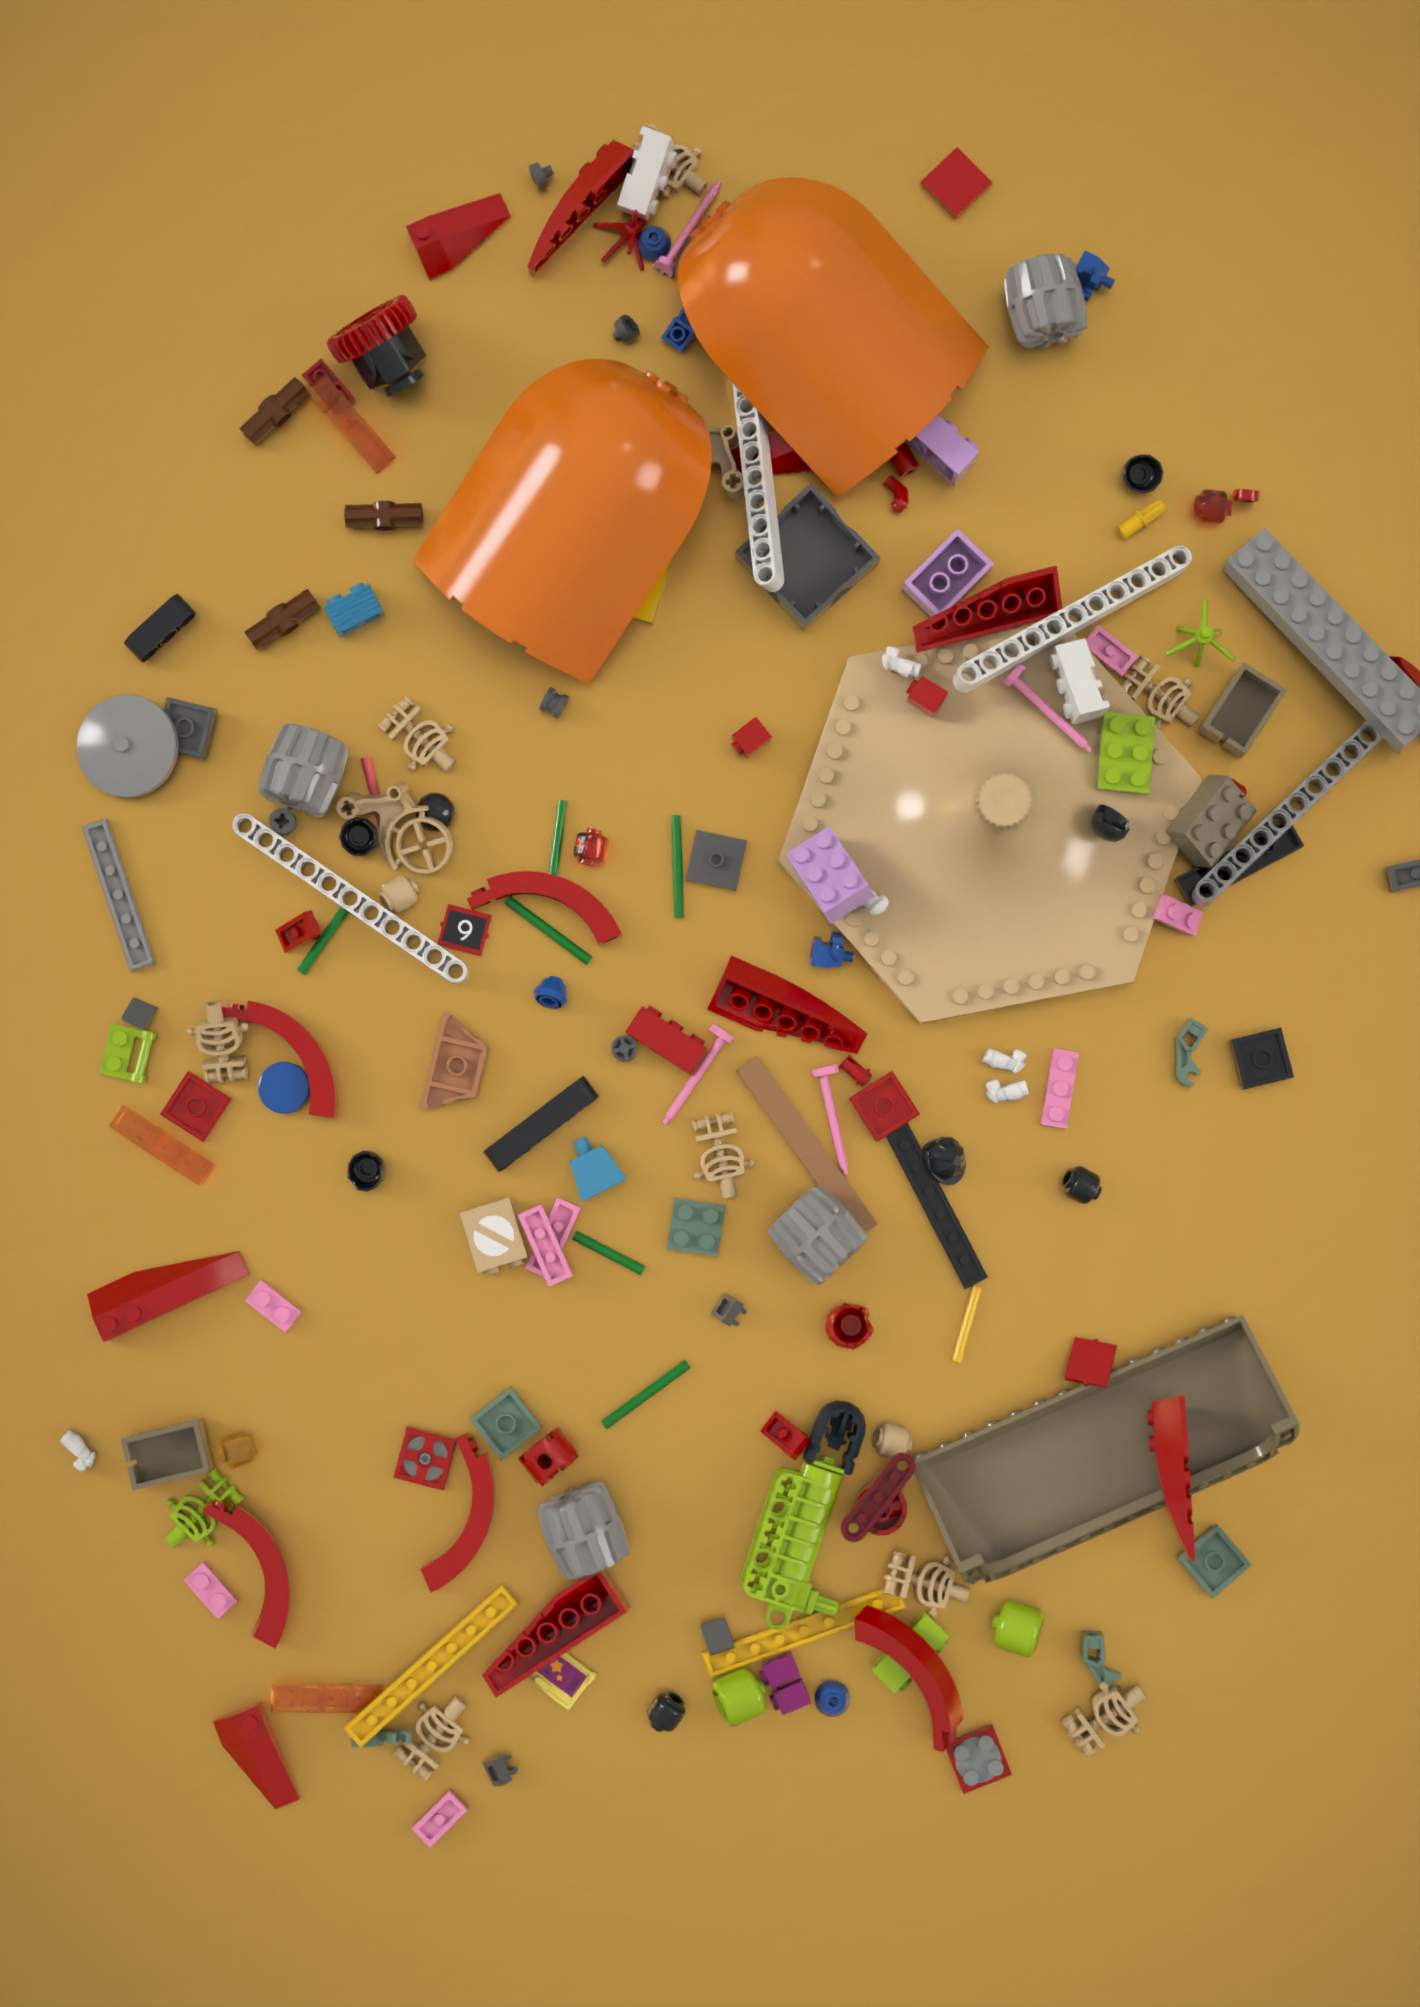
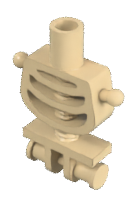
M649 125L650 129L660 132L655 125ZM634 142L633 150H638L641 143ZM674 145L675 152L679 155H677L673 167L669 166L665 176H668L665 189L662 191V196L668 197L669 191L679 193L684 185H687L700 195L708 184L705 179L695 173L699 166V160L696 156L701 154V148L696 147L691 152L685 145ZM674 173L673 181H670V176Z
M1140 655L1138 662L1130 667L1133 671L1132 674L1125 673L1123 676L1124 681L1120 686L1127 694H1129L1128 691L1132 686L1136 688V691L1131 696L1134 701L1143 689L1150 694L1146 702V711L1150 716L1157 719L1155 725L1158 729L1161 727V722L1169 724L1175 716L1191 727L1200 715L1185 704L1191 695L1188 687L1192 686V679H1186L1183 684L1176 677H1168L1155 685V683L1151 682V678L1160 666L1155 664L1147 674L1144 669L1147 665L1151 664V661L1145 656ZM1137 675L1143 679L1142 683L1135 679ZM1166 684L1174 685L1167 692L1160 688ZM1174 691L1180 692L1176 697L1172 698L1170 696ZM1153 697L1159 700L1156 710L1152 705ZM1163 704L1167 705L1164 714L1161 712Z
M404 695L398 705L394 704L392 706L395 711L391 715L386 712L384 714L386 717L380 724L377 723L376 725L386 734L387 730L394 724L396 728L388 735L392 741L404 730L409 733L404 741L403 749L406 755L413 760L408 765L410 771L416 769L417 763L422 767H426L433 760L447 772L456 762L443 749L449 743L446 733L451 732L453 726L447 724L445 728L441 729L432 720H426L417 726L413 725L411 722L422 711L416 706L407 715L405 711L410 706H413L414 703ZM399 714L404 717L400 723L395 719ZM427 727L435 728L427 731L425 734L421 732L422 729ZM435 735H440V736L434 738L432 741H430V739H429V738H431V737H433V736H435ZM412 739H414L416 744L411 753L409 747ZM421 747L424 748L423 751L421 752L420 757H418L417 755H418V752H419L420 748H421Z
M218 1000L205 1003L208 1019L200 1020L196 1030L193 1028L187 1030L189 1036L196 1035V1044L201 1052L217 1056V1058L204 1059L201 1065L202 1070H216H205V1082L218 1081L219 1083H224L225 1078H229L230 1082H235L236 1079L248 1080V1069L244 1066L247 1061L246 1055L228 1056V1054L234 1052L240 1046L243 1039L242 1030H248V1024L242 1023L239 1025L236 1017L223 1018L221 1002ZM235 1039V1042L233 1044L226 1046V1043ZM237 1066H244L243 1068L235 1069Z
M732 1111L722 1115L715 1113L716 1118L709 1120L708 1115L704 1116L705 1119L692 1120L695 1133L703 1129L708 1131L706 1135L695 1137L696 1142L712 1139L714 1145L702 1154L700 1158L702 1171L695 1172L693 1176L696 1180L705 1176L708 1182L719 1180L723 1199L738 1196L734 1176L743 1175L744 1167L752 1168L755 1165L753 1160L744 1161L743 1152L739 1147L723 1144V1136L738 1133L737 1128L723 1130L722 1125L729 1123L735 1124ZM718 1124L719 1132L712 1133L710 1125ZM733 1149L738 1153L739 1157L727 1156L725 1150ZM714 1151L716 1159L711 1160L705 1165V1158ZM727 1161H737L740 1166H729ZM718 1163L717 1166L719 1167L713 1170L712 1172L708 1173V1168L711 1165ZM719 1172L720 1176L714 1177V1175Z
M893 1551L891 1564L888 1563V1568L892 1569L891 1575H885L884 1579L887 1581L882 1592L895 1596L896 1584L899 1583L900 1587L897 1597L906 1599L909 1584L914 1585V1597L917 1603L922 1606L931 1607L929 1612L931 1618L937 1617V1608H946L948 1598L964 1603L967 1602L970 1588L953 1583L955 1571L948 1568V1565L952 1562L951 1557L946 1556L943 1564L927 1562L920 1568L918 1574H914L913 1569L917 1557L908 1555L904 1568L901 1566L906 1554ZM935 1567L928 1578L924 1577L930 1568ZM897 1571L903 1572L902 1579L896 1578ZM942 1571V1574L939 1576L938 1581H937L936 1578H937V1576L939 1575V1573ZM921 1588H925L926 1600L922 1596Z
M1102 1682L1100 1689L1103 1691L1096 1694L1092 1700L1095 1718L1091 1722L1080 1708L1075 1710L1077 1717L1081 1721L1080 1723L1076 1724L1072 1715L1063 1719L1061 1724L1069 1730L1068 1735L1070 1738L1077 1737L1075 1745L1082 1748L1086 1757L1096 1751V1747L1090 1743L1092 1739L1096 1741L1101 1749L1105 1747L1103 1739L1096 1731L1098 1728L1102 1727L1107 1733L1117 1737L1124 1735L1130 1729L1135 1734L1139 1732V1727L1135 1725L1138 1722V1718L1133 1708L1148 1699L1139 1685L1125 1695H1122L1116 1686L1108 1688V1684ZM1110 1699H1112L1114 1704L1113 1706H1111V1708H1109L1108 1701ZM1103 1703L1105 1711L1099 1714V1706ZM1110 1721H1113L1114 1724H1116L1117 1726H1112V1725H1109L1108 1723H1109Z
M454 1696L444 1711L436 1704L427 1709L425 1703L420 1702L417 1707L424 1714L416 1723V1731L423 1742H421L420 1746L413 1740L412 1744L402 1742L412 1752L410 1754L407 1753L400 1745L392 1755L403 1762L402 1766L404 1768L407 1764L412 1766L413 1770L411 1773L413 1775L417 1773L423 1778L424 1782L433 1772V1770H429L423 1765L424 1761L434 1769L440 1764L438 1760L428 1753L431 1748L439 1752H448L454 1748L457 1740L463 1745L469 1743L467 1737L461 1736L464 1727L456 1721L467 1707V1704L457 1696ZM430 1715H431L432 1719H433V1720L435 1721V1723H436L435 1726L432 1724V1722H431L430 1719H429V1716H430ZM422 1722L425 1723V1726L430 1731L428 1735L423 1731ZM444 1730L447 1731V1732H449V1733H451V1734H455V1735H454V1736H450V1735L444 1734ZM440 1739L450 1743L448 1745H440L436 1741ZM415 1754L421 1758L418 1763L412 1760Z

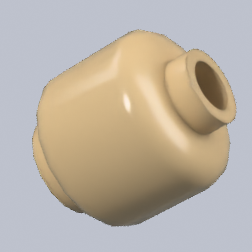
M398 875L381 886L379 898L388 911L393 910L399 913L417 902L416 892L419 891V888L412 878L407 879L403 875Z
M884 1423L881 1427H877L872 1438V1446L875 1447L878 1455L892 1458V1456L900 1452L909 1453L913 1445L908 1429L892 1423Z

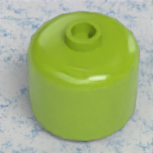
M1007 1601L1002 1608L1001 1614H995L992 1623V1629L996 1630L994 1636L996 1647L1028 1658L1033 1656L1042 1630L1044 1612L1041 1609L1016 1601Z
M739 1669L712 1683V1693L718 1710L730 1727L740 1725L764 1713L765 1700L763 1695L766 1694L765 1688L761 1680H756L753 1673L748 1669Z

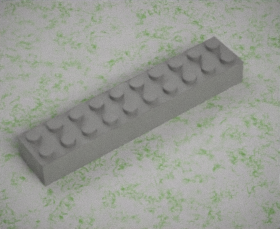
M1263 528L1227 559L1223 571L1398 754L1420 736V688L1266 528Z

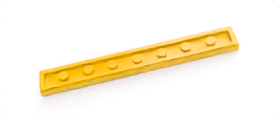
M898 1583L896 1584L895 1596L882 1592L885 1588L882 1587L840 1602L835 1617L815 1611L812 1612V1615L807 1614L790 1620L787 1627L783 1630L768 1628L734 1640L735 1648L713 1656H710L708 1650L704 1651L702 1656L710 1678L719 1676L855 1627L854 1618L866 1605L880 1609L888 1614L905 1609L907 1607L904 1599L897 1597L899 1585Z
M501 1584L344 1726L343 1729L360 1748L364 1746L519 1605L518 1602Z

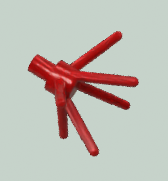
M637 210L633 211L632 219L626 223H593L594 228L620 230L622 235L617 243L601 259L603 263L628 240L627 254L630 255L634 246L639 269L644 270L637 236L641 233V228L646 225V220L637 218Z

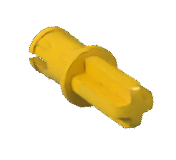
M1157 499L1142 510H1136L1135 515L1116 526L1119 533L1124 539H1127L1141 528H1147L1148 523L1165 513V505L1160 499Z

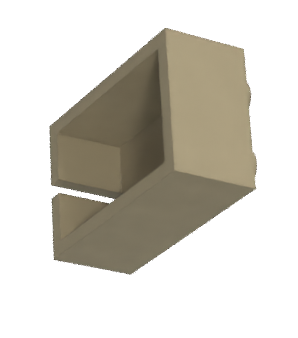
M1244 662L1231 678L1201 724L1198 732L1215 743L1222 740L1223 744L1221 746L1241 759L1259 735L1287 692V689Z
M1209 774L1165 831L1193 866L1214 868L1257 812L1245 795H1240L1241 790L1229 776Z
M203 1418L121 1439L126 1462L135 1459L137 1461V1464L127 1467L132 1490L209 1472L214 1469Z

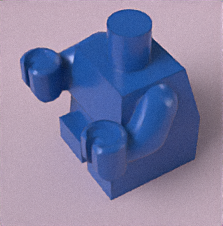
M1085 250L1075 268L1080 283L1084 287V300L1088 302L1092 295L1090 291H1098L1101 285L1111 289L1115 280L1106 276L1110 268L1098 256Z
M831 932L830 941L828 942L822 941L821 937H813L809 962L811 966L824 968L842 966L843 961L852 962L854 952L845 951L844 946H842L843 938L841 933Z

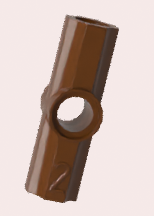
M294 377L276 395L268 396L259 405L258 411L239 428L240 431L256 446L274 428L277 429L283 426L290 419L292 411L308 398L311 393L299 379Z
M383 500L365 505H345V526L350 529L373 528L379 531L394 530L396 527L423 526L422 503L395 504L393 501Z
M306 589L286 604L280 603L267 612L264 619L246 630L245 634L256 650L259 651L279 636L284 637L294 631L299 626V622L321 607L310 591Z

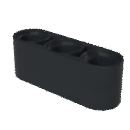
M175 594L126 638L124 644L141 663L146 662L195 617L196 612L179 594Z

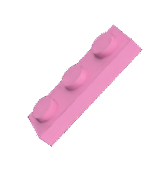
M1060 1049L1052 1050L1040 1125L1067 1129L1079 1057L1078 1052Z
M557 1198L548 1219L563 1250L581 1208ZM533 1251L526 1269L544 1277Z
M541 1204L518 1214L548 1286L572 1277L573 1274L543 1205Z

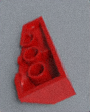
M498 193L427 216L407 225L406 229L430 281L455 269L463 258L471 254L486 237H490L511 215L501 194Z
M262 1701L213 1720L224 1749L274 1809L300 1799Z

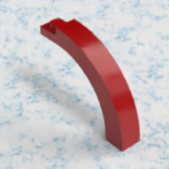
M520 871L497 875L487 879L490 886L489 890H486L485 887L477 889L470 893L472 897L467 898L470 908L475 910L509 896L537 895L547 897L564 904L578 914L592 931L599 946L622 936L616 921L596 897L578 884L553 874Z
M249 1000L247 1010H244V1005L229 1003L228 1008L222 1007L223 1018L236 1017L238 1021L259 1024L274 1031L286 1040L296 1051L306 1070L310 1087L309 1114L337 1119L338 1090L332 1066L319 1042L301 1023L276 1008Z
M467 1432L457 1436L455 1439L470 1473L472 1483L471 1510L467 1524L455 1544L443 1555L421 1567V1572L431 1593L452 1581L472 1561L486 1538L493 1518L495 1481L492 1465L487 1452L477 1456L476 1451L479 1450L474 1436L469 1437Z
M207 1499L202 1512L225 1524L243 1537L260 1562L264 1575L265 1593L260 1616L252 1630V1637L276 1649L282 1636L289 1610V1582L281 1552L267 1528L247 1509L235 1503L230 1512L227 1510L229 1506L217 1499L214 1502Z
M866 1605L854 1618L855 1640L868 1644L887 1654L912 1677L921 1690L930 1710L933 1727V1749L944 1752L948 1745L954 1742L957 1734L956 1727L963 1720L960 1696L948 1669L934 1649L912 1628L894 1616Z

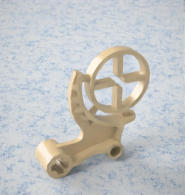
M703 415L701 417L706 424L711 441V465L717 463L721 466L722 486L726 495L733 500L741 499L745 496L743 475L739 472L731 452V447L736 446L739 441L735 428L731 425H725L722 428L708 426ZM733 482H738L736 488H731Z
M405 782L395 783L383 795L369 794L363 796L360 793L351 792L337 802V812L344 819H352L372 811L379 813L378 835L380 848L384 858L394 871L403 863L414 872L427 874L439 870L449 861L453 851V841L449 830L439 820L425 816V811L429 810V806H417L408 793L409 788ZM348 803H353L355 808H350ZM418 812L419 817L411 819L401 828L396 826L403 816ZM420 822L430 823L442 832V837L427 842V846L446 842V854L439 865H435L429 848L423 850L428 868L417 866L407 858L405 854L422 848L420 843L406 848L402 846L404 832L411 824L414 826L419 842H423L426 839ZM393 832L397 834L396 851L399 856L397 859L392 847Z

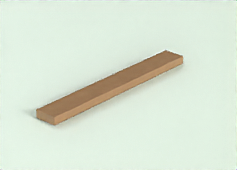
M756 1056L738 1069L737 1073L817 1185L824 1187L842 1203L865 1232L876 1226L877 1222L759 1057Z

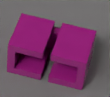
M791 1651L762 1662L764 1670L759 1672L764 1685L770 1684L773 1694L769 1697L775 1711L780 1709L783 1716L811 1704V1699L802 1677L777 1687L800 1677V1672Z

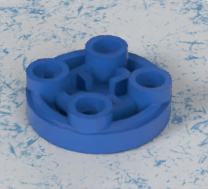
M278 1062L269 1066L262 1073L258 1083V1092L261 1101L267 1108L277 1113L288 1114L299 1110L305 1105L310 1096V1087L307 1074L301 1067L290 1062Z

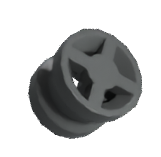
M550 687L542 700L539 710L543 712L548 711L552 713L554 718L558 719L566 707L569 696L566 694L560 695L556 693L554 688Z
M279 808L270 815L269 825L278 835L288 836L296 830L297 819L289 810Z
M620 1036L613 1041L611 1046L612 1053L618 1061L629 1062L633 1060L637 1054L635 1040L629 1036Z

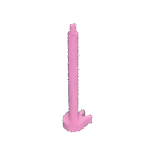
M717 180L715 185L710 187L667 257L660 256L654 263L653 268H659L662 274L667 273L670 279L676 273L677 265L674 263L675 259L718 193L719 186L722 183L720 180Z
M1019 664L1003 681V684L1008 688L1013 684L1076 744L1090 752L1092 748L1087 744L1088 741L1019 678L1026 670L1022 664Z
M714 1023L709 1030L715 1033L718 1038L666 1112V1117L662 1122L667 1125L670 1119L673 1120L724 1043L728 1042L731 1044L735 1039Z
M834 1064L812 1069L813 1077L819 1076L839 1168L842 1169L843 1176H847L848 1163L828 1074L839 1072L838 1065Z

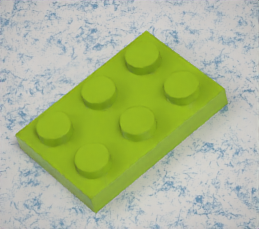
M1106 712L1102 716L1096 790L1149 794L1155 717Z

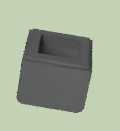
M133 997L121 1020L147 1031L157 1007Z
M725 1618L701 1625L710 1656L735 1648Z

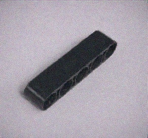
M582 1076L493 1143L483 1153L498 1173L595 1101L599 1097L598 1093L586 1077Z

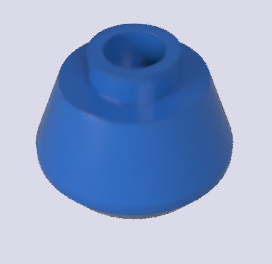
M649 226L644 228L638 235V246L643 257L649 260H658L660 256L668 254L671 248V238L662 227Z
M550 976L543 979L533 991L535 1000L544 1007L559 1009L567 1004V988L559 977Z
M827 1681L818 1687L815 1693V1704L822 1714L836 1717L848 1709L850 1694L842 1683Z

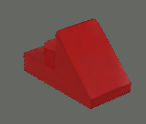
M312 910L301 913L275 930L285 953L316 941L322 934Z
M777 1411L774 1412L760 1430L761 1433L795 1461L811 1440L804 1432Z

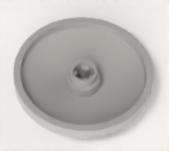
M119 695L102 701L88 713L78 733L77 757L83 773L96 788L116 797L135 798L156 790L170 776L177 761L179 744L173 721L159 705L140 696Z

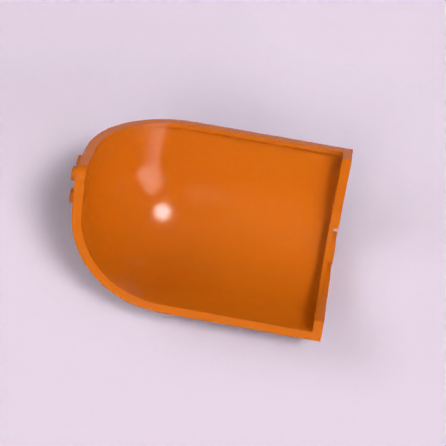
M796 177L767 180L745 190L730 203L725 200L715 210L716 212L712 216L709 214L700 222L699 227L690 235L692 240L683 251L678 267L680 297L689 323L711 359L835 496L839 498L898 453L896 449L906 441L905 439L909 442L914 439L953 399L950 396L955 388L960 390L965 385L989 346L875 216L855 198L832 185L817 180Z
M610 359L579 360L555 368L533 382L517 397L501 419L413 559L416 565L450 600L454 598L459 600L463 604L461 609L507 642L512 643L514 640L525 647L524 652L588 684H590L692 528L706 495L712 461L708 429L700 414L687 403L689 398L677 391L678 388L665 380L663 383L660 381V378L649 370L643 373L626 363Z

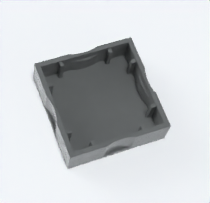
M811 483L790 501L777 516L784 584L776 592L765 590L803 632L872 571L880 561L877 553L855 530L843 522L836 509ZM767 525L761 528L760 533L766 530ZM748 539L735 551V558L754 578L750 539ZM770 549L764 552L763 557L768 555ZM772 573L766 577V581L771 579Z

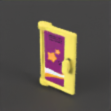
M565 1652L527 1677L526 1680L569 1711L586 1686L590 1685L596 1678L597 1673L589 1670Z

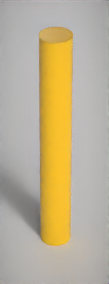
M972 1285L952 1361L962 1363L982 1292L980 1287Z

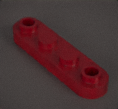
M900 1452L892 1456L841 1522L840 1530L846 1540L850 1542L862 1540L909 1481L916 1470V1463L911 1455ZM905 1461L907 1463L906 1469L899 1470L897 1467L898 1462ZM851 1523L858 1525L856 1532L849 1531L848 1527Z

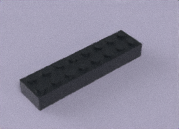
M1282 821L1274 826L1276 828H1283L1284 823ZM1294 826L1280 837L1230 886L1304 847ZM1259 835L1254 836L1256 844L1265 845L1263 837ZM1231 848L1230 850L1226 851V852L1224 853V855L1221 857V859L1217 862V864H1218L1233 848ZM1236 853L1235 856L1239 862H1247V857L1243 853ZM1198 866L1174 880L1187 905L1191 907L1196 905L1192 900V891L1212 868ZM1217 871L1220 879L1229 880V874L1226 871ZM1204 887L1199 889L1201 896L1205 898L1211 897L1209 889Z

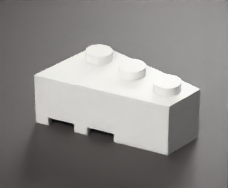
M642 126L640 134L643 135V139L639 149L634 150L632 158H635L630 173L626 175L617 206L619 210L631 215L634 210H637V217L648 221L650 214L654 215L657 210L659 200H656L659 190L663 191L668 180V176L665 175L668 167H673L677 152H675L671 136Z
M1086 639L1056 645L1052 650V654H1050V663L1052 669H1056L1059 679L1056 680L1059 693L1063 694L1066 703L1063 704L1066 718H1070L1072 725L1102 718L1110 708L1108 700L1102 701L1099 689H1102L1103 686L1101 680H1096L1093 669L1095 664Z

